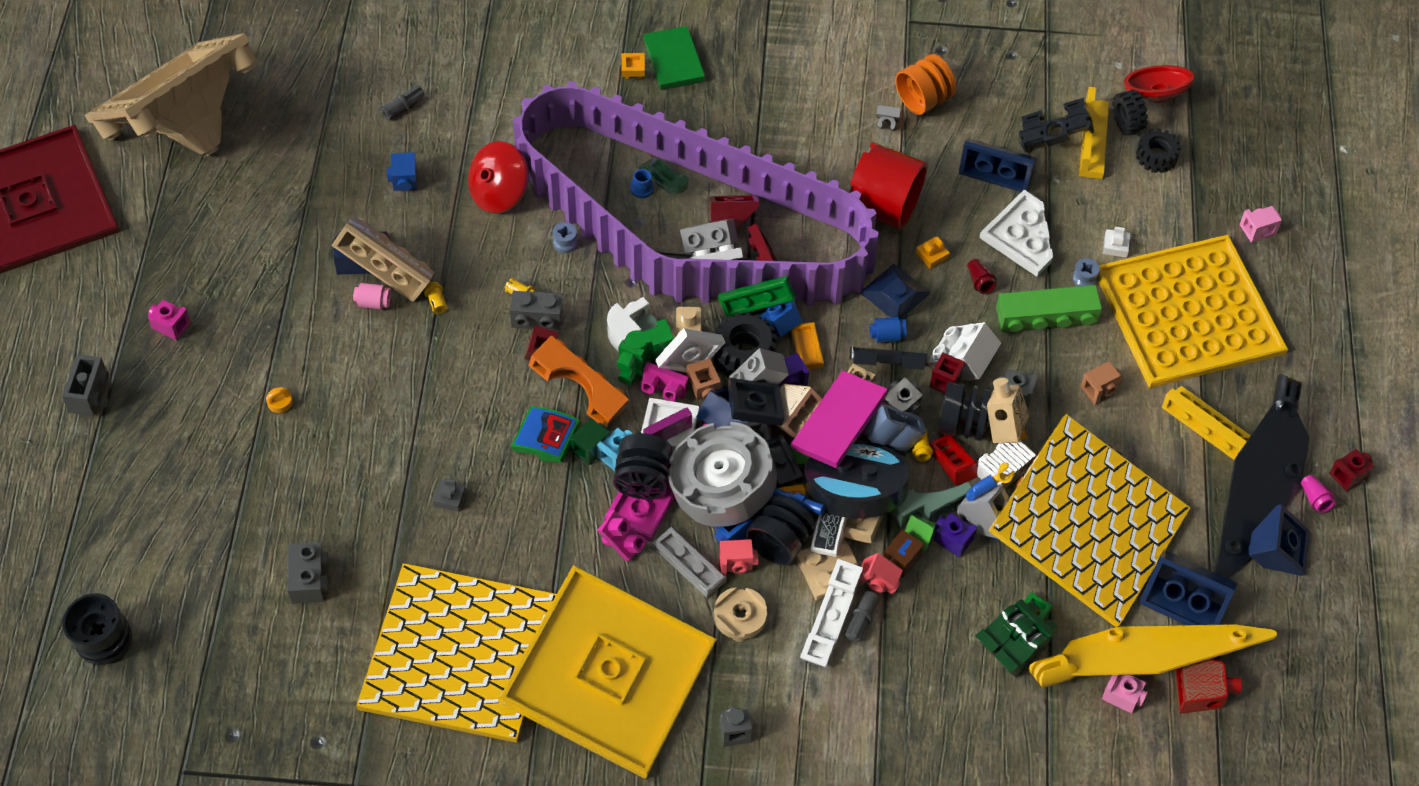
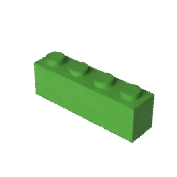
M1096 285L999 294L996 305L1001 332H1018L1028 329L1041 330L1049 327L1065 328L1071 325L1082 324L1091 325L1098 323L1102 310Z

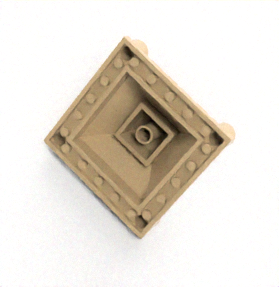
M245 33L198 42L84 116L89 123L94 124L103 139L108 137L109 140H113L122 134L120 131L123 128L121 123H130L137 136L143 135L147 137L157 132L167 135L170 139L198 154L205 153L206 156L211 155L219 149L217 145L221 143L222 118L220 107L230 77L228 73L232 67H234L236 72L240 70L242 73L248 72L255 67L254 62L257 58L248 45L250 41Z

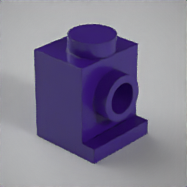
M796 353L784 358L789 375L778 384L780 388L784 384L808 386L809 370L799 354Z
M952 513L947 518L941 516L935 524L934 530H936L934 541L960 558L974 541L977 526L974 524L972 526Z

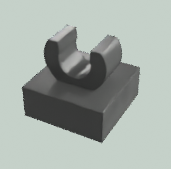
M446 478L445 480H440L433 500L434 507L459 512L466 492L465 484L456 483V480Z

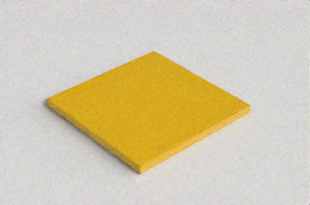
M573 565L501 693L498 703L646 779L717 639Z

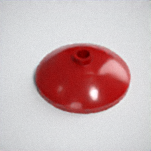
M1172 65L1141 68L1131 72L1124 78V87L1127 91L1137 90L1142 95V99L1157 103L1179 96L1194 84V74L1192 71L1184 67Z
M496 141L485 145L478 151L469 168L468 187L473 201L479 208L490 213H504L515 207L525 193L528 183V167L525 157L516 146L507 142Z

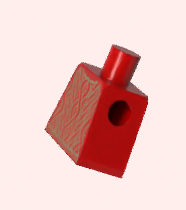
M1207 659L1175 669L1179 713L1181 714L1221 709L1228 698V694L1241 693V678L1226 677L1225 664L1222 661Z

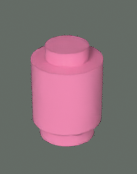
M360 283L359 287L354 289L353 300L357 302L358 307L380 310L383 307L389 308L391 289L386 288L385 285Z

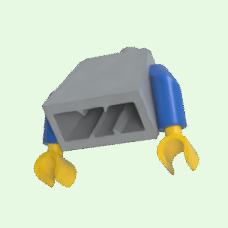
M1007 462L999 466L996 475L990 474L974 484L967 491L966 498L957 508L959 517L966 518L971 526L973 524L977 526L976 534L988 536L997 541L1001 540L988 530L1009 500L1003 485L997 484L998 482L1009 483L1013 478L1014 471L1009 474L1003 473L1009 467Z

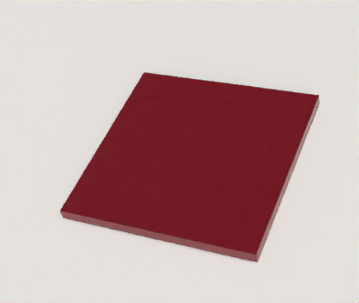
M76 124L0 149V274L120 232Z

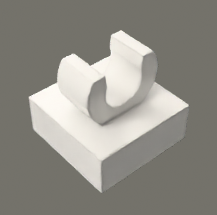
M1115 227L1114 230L1106 229L1103 254L1127 258L1130 233L1124 232L1125 228Z

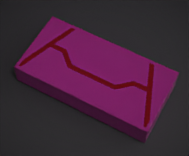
M688 407L644 428L643 433L656 435L668 440L692 428V413Z

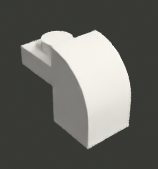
M644 297L636 302H630L624 309L616 303L609 310L607 316L608 339L617 351L621 341L625 342L626 335L634 330L641 331V328L635 321L649 313V303Z

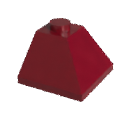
M757 195L709 196L710 222L733 218L737 230L759 207Z

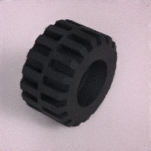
M737 313L734 318L729 316L725 322L721 321L715 334L722 335L725 344L714 355V361L718 363L720 371L725 370L724 375L729 377L759 348L776 352L777 335L775 334L774 327L769 326L770 322L768 320L762 321L761 316L757 314L754 317L751 316V313H746V315ZM740 343H748L756 348L744 351L734 346Z

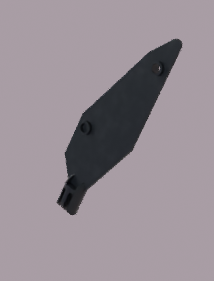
M1283 374L1277 377L1272 406L1234 460L1214 572L1225 578H1229L1248 563L1251 558L1249 556V545L1252 532L1277 505L1282 504L1286 508L1303 480L1310 437L1297 412L1302 382L1288 378V376Z

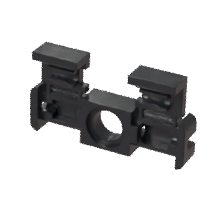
M1080 98L1064 103V109L1068 112V115L1049 122L1041 123L1045 119L1042 111L1021 116L1023 130H1020L1019 136L1022 140L1020 143L1023 150L1028 153L1027 147L1046 142L1048 147L1071 140V134L1084 130H1089L1092 134L1094 132L1091 115L1086 110L1087 102L1085 99ZM1062 128L1059 135L1051 136L1053 129Z
M850 347L849 360L853 361L854 358L853 364L876 366V363L902 364L901 368L924 370L927 366L928 353Z

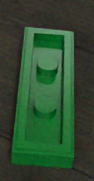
M788 276L726 291L718 295V300L726 317H733L737 313L745 314L795 301L796 298Z

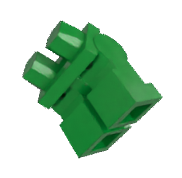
M666 319L657 321L656 328L643 332L639 330L631 331L626 335L625 342L621 341L618 346L619 360L617 361V368L620 369V374L618 375L619 382L632 386L636 378L643 380L644 366L647 362L657 365L655 360L674 340Z

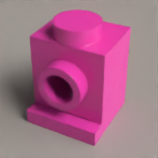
M162 300L159 305H152L148 312V319L152 329L176 341L191 323L186 308H179L165 300Z

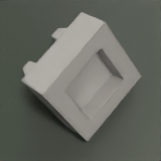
M878 105L876 118H879L878 128H882L884 121H890V130L893 131L896 126L895 121L900 119L901 108Z

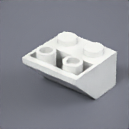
M985 322L952 326L945 331L941 342L933 350V355L929 359L928 364L934 368L942 352L965 361L961 381L977 380L981 378L1001 342Z

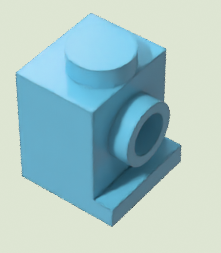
M617 428L603 442L600 441L597 444V458L615 471V466L618 463L619 443L623 437L633 433L629 430L623 432Z

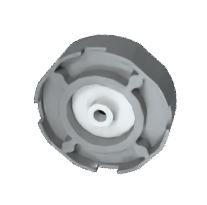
M730 422L731 426L715 427L714 423L696 429L674 449L669 461L671 467L668 480L679 507L696 522L714 527L735 525L751 518L772 497L777 482V472L765 439L747 425Z

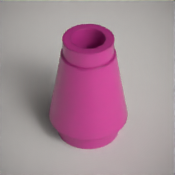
M1308 475L1301 481V485L1313 510H1317L1318 513H1325L1335 506L1334 493L1315 478L1314 475Z

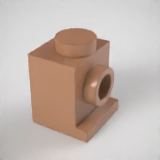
M710 358L686 365V376L689 377L688 383L697 400L702 398L705 400L710 390L721 388V381Z
M1108 361L1084 373L1081 388L1093 404L1097 405L1102 396H1110L1117 390L1118 383L1123 381V376Z

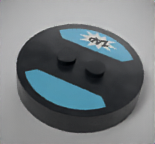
M855 441L838 468L814 458H808L804 470L805 493L809 500L825 505V512L845 518L876 517L895 510L905 501L909 490V467L905 459L891 448L873 442Z

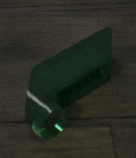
M649 159L639 166V169L648 170L651 173V179L669 194L682 193L689 187V179L686 175H678L660 159Z

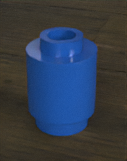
M899 317L874 318V323L869 325L871 339L875 338L876 343L897 342L907 336L905 319H899Z

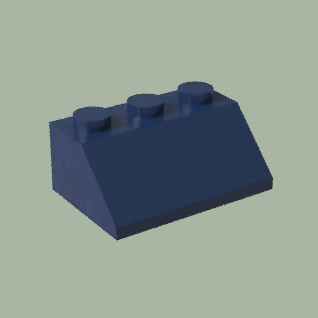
M967 139L963 146L959 174L1019 192L1023 190L1028 191L1037 158L982 141Z
M1163 550L1139 604L1185 625H1219L1238 583Z

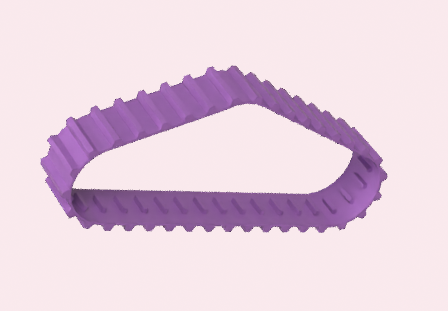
M570 81L566 87L552 88L549 85L542 86L543 92L533 99L524 98L522 100V114L513 118L515 146L525 157L528 167V181L533 184L534 195L537 197L544 195L548 197L550 209L553 211L559 209L564 211L565 222L579 224L582 237L585 239L594 237L597 240L598 251L601 253L610 251L614 255V264L618 268L626 265L630 269V278L634 282L643 280L649 285V293L653 296L663 293L673 296L675 301L682 303L685 297H700L702 303H709L712 297L718 298L719 293L788 276L796 294L795 300H804L806 306H813L815 300H831L836 305L841 303L842 296L849 294L851 291L860 293L864 289L865 274H871L874 271L879 234L875 230L877 213L875 209H867L861 202V193L857 190L849 193L840 189L839 181L822 182L816 179L817 173L813 171L804 175L794 171L795 164L789 162L781 166L772 162V155L766 154L763 157H758L750 153L751 147L745 145L740 149L729 145V138L712 139L707 137V130L703 128L697 132L686 128L685 121L679 120L674 124L664 120V113L657 112L654 115L644 112L642 104L637 103L632 107L623 104L622 97L618 95L610 99L601 95V88L598 87L587 90L579 88L576 82ZM564 126L587 128L837 227L850 234L858 242L861 249L846 259L829 263L676 259L666 257L655 252L534 149L531 144L541 134L551 129Z

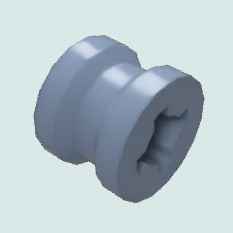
M562 222L554 227L553 245L558 252L569 253L576 249L577 230L574 225Z
M1090 258L1080 259L1076 263L1075 272L1073 273L1074 284L1077 287L1095 285L1100 271L1098 263Z

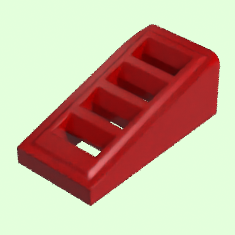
M945 435L929 442L934 457L956 486L977 477L976 461L952 436ZM950 446V448L941 451V449Z

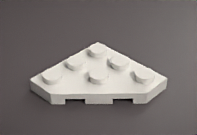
M1023 190L981 231L980 239L1036 277L1052 263L1053 253L1049 244V231L1047 222H1045L1044 204L1041 200Z

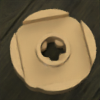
M737 587L730 588L724 591L716 600L713 616L715 624L724 635L733 638L737 642H743L748 638L756 636L764 628L767 620L766 602L753 589L737 590ZM735 610H746L745 617H736Z

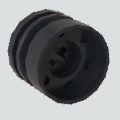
M948 381L938 434L955 436L958 427L963 426L965 439L969 438L970 429L974 428L976 429L975 440L981 441L989 423L987 404L990 399L991 389L984 388L981 399L976 398L978 386L973 387L970 396H965L964 384Z
M635 433L623 437L618 446V463L615 466L613 478L614 487L620 493L636 499L649 500L665 495L668 490L669 468L671 467L669 461L673 453L669 442L659 436L646 433Z
M775 495L770 498L769 502L761 510V516L755 518L746 530L747 540L752 539V548L757 549L758 554L763 558L781 566H788L801 551V545H804L814 533L816 523L810 513L799 503L790 498Z
M99 593L86 594L76 599L66 609L63 616L62 629L67 639L74 646L79 656L88 663L95 665L110 664L119 659L130 646L132 629L115 601L107 595Z

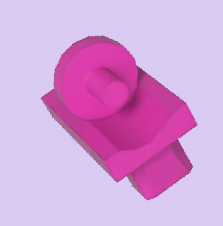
M647 362L644 366L641 390L648 394L654 393L656 389L663 391L665 400L675 402L678 398H685L689 377L675 370L658 368L657 365Z
M609 510L605 522L597 530L602 536V542L606 546H612L625 561H631L634 554L641 552L646 544V539L641 534L638 535L631 528V523L626 518H622L615 510Z

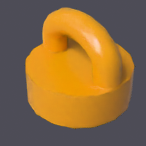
M274 388L266 397L268 408L274 413L288 411L293 403L291 393L287 388Z

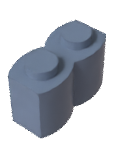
M882 405L865 427L867 437L871 442L889 445L891 449L908 452L926 433L923 420L919 416L910 412H902L890 405Z

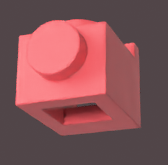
M752 539L720 541L721 573L725 577L727 572L745 573L752 571L753 565H758L757 549H752Z
M879 553L863 560L861 565L863 571L859 583L864 581L870 589L879 593L888 591L892 594L897 590L900 585L899 578L903 571Z

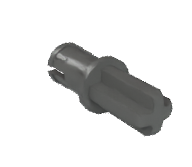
M417 85L403 95L397 94L395 99L380 107L382 115L385 119L390 120L403 110L407 111L409 105L424 96L423 90Z
M871 591L864 592L858 608L852 612L853 618L845 634L848 640L852 642L860 641L867 624L872 622V613L880 600L877 594Z

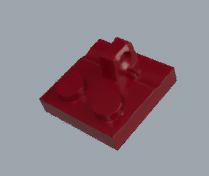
M754 224L748 227L751 234L748 241L753 251L758 250L760 255L756 257L755 261H777L771 245L758 225Z

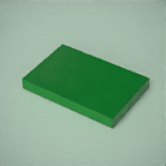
M687 26L643 34V40L660 90L705 82V75Z

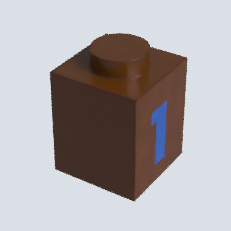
M902 529L886 548L883 557L902 569L901 577L904 578L922 557L924 543Z

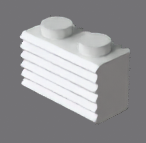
M1020 439L1017 443H999L994 452L991 454L986 453L979 459L977 463V477L982 480L990 474L994 476L998 473L999 466L1007 462L1009 467L1003 473L1009 474L1014 471L1013 478L1009 483H997L998 485H1003L1004 489H1006L1028 471L1037 455Z

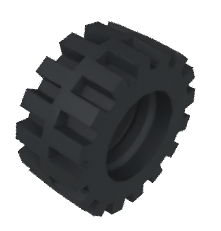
M1129 90L1116 94L1113 97L1114 102H1112V106L1114 107V119L1117 121L1120 131L1123 134H1130L1144 130L1148 124L1146 120L1148 119L1146 114L1147 107H1145V101L1142 100V95L1139 94V91Z
M1151 129L1149 133L1145 132L1139 140L1136 151V158L1139 160V164L1141 166L1145 165L1144 169L1146 170L1152 169L1151 172L1154 173L1156 170H1159V173H1164V170L1170 171L1171 167H1175L1181 150L1179 139H1175L1176 135L1173 133L1170 135L1167 130L1161 132V129H1157V131ZM1151 148H1160L1166 153L1158 154L1153 152Z

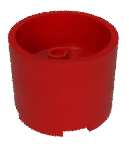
M871 142L870 148L872 149L869 153L864 152L856 166L850 185H852L850 193L856 190L861 193V202L867 209H875L877 213L876 221L902 230L909 221L921 195L927 176L928 163Z

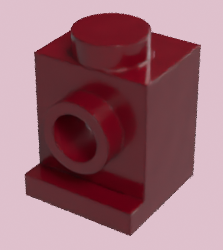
M535 325L530 334L524 359L530 362L532 354L551 335L557 340L559 332Z
M942 352L932 370L930 388L945 394L948 381L960 383L965 361Z
M1356 448L1343 458L1337 459L1329 474L1347 492L1370 476L1374 468L1372 465L1373 461L1369 454L1365 452L1360 453Z

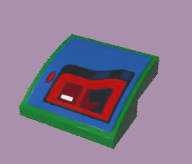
M530 406L511 447L517 453L535 454L540 461L562 463L570 448V437L579 429L581 421L576 417L556 410Z

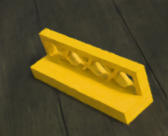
M1089 87L1086 96V110L1092 117L1094 132L1091 134L1089 130L1082 131L1079 176L1103 179L1109 101L1095 100L1096 87Z
M1180 386L1177 390L1172 388L1165 396L1162 405L1165 411L1235 460V457L1251 436L1183 386Z

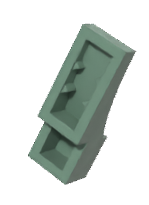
M966 482L948 490L932 493H916L912 489L908 491L905 501L895 510L889 512V514L900 529L907 526L911 514L935 522L941 516L944 517L957 510L958 505L966 498V493L971 488V485Z

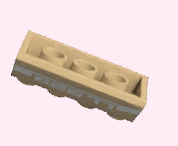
M352 215L331 245L412 302L416 300L435 273L425 262L417 260L405 248L397 246L385 234L377 232L365 220Z

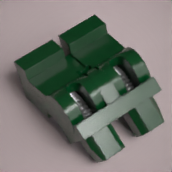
M1021 599L1015 605L1007 607L985 630L982 629L977 633L975 637L1010 674L1017 677L1037 654L1046 649L1059 628L1052 620L1044 622L1039 617L1041 613L1040 607L1034 601L1025 603Z

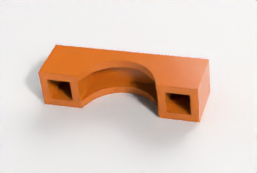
M551 335L531 356L528 366L547 382L556 378H568L576 381L585 389L589 399L586 414L597 423H602L608 428L625 409L629 400L620 388L612 386L602 373L594 371L589 367L581 356L572 353L563 341L556 340Z

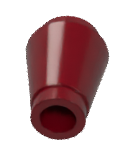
M979 259L971 260L967 268L969 269L974 289L981 294L992 292L997 285L996 276Z

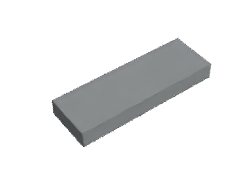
M672 527L652 542V547L706 598L726 582V577Z

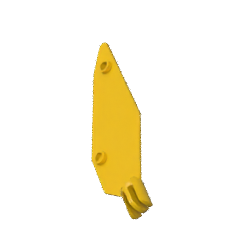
M1243 625L1115 627L1071 640L1062 654L1035 661L1030 664L1029 670L1042 688L1071 680L1075 676L1161 674L1273 640L1277 637V632L1272 629Z

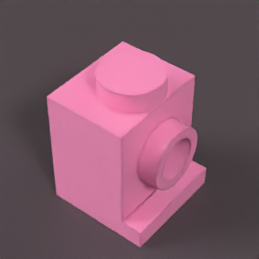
M1273 206L1264 209L1259 208L1252 213L1248 209L1244 211L1240 226L1252 243L1276 235L1282 219L1280 213Z
M1112 675L1102 700L1132 714L1135 706L1141 707L1148 693L1143 690L1146 682L1131 675Z

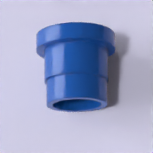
M639 169L633 175L630 191L635 197L647 198L654 191L651 173L648 170Z

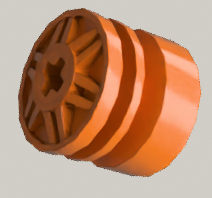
M929 54L924 59L917 61L915 65L902 69L896 74L895 78L896 89L901 100L916 115L926 113L937 104L949 100L956 94L957 87L954 75L948 64L936 54Z

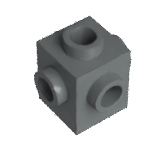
M905 377L900 382L895 380L888 386V395L883 401L902 412L913 414L921 407L922 390L914 381L911 380L909 382Z

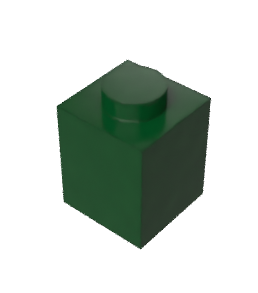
M590 418L570 437L571 452L588 465H591L597 459V444L600 441L603 442L610 435L608 428L604 424L597 423Z

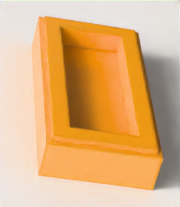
M815 322L798 324L790 330L795 354H799L808 370L824 368Z

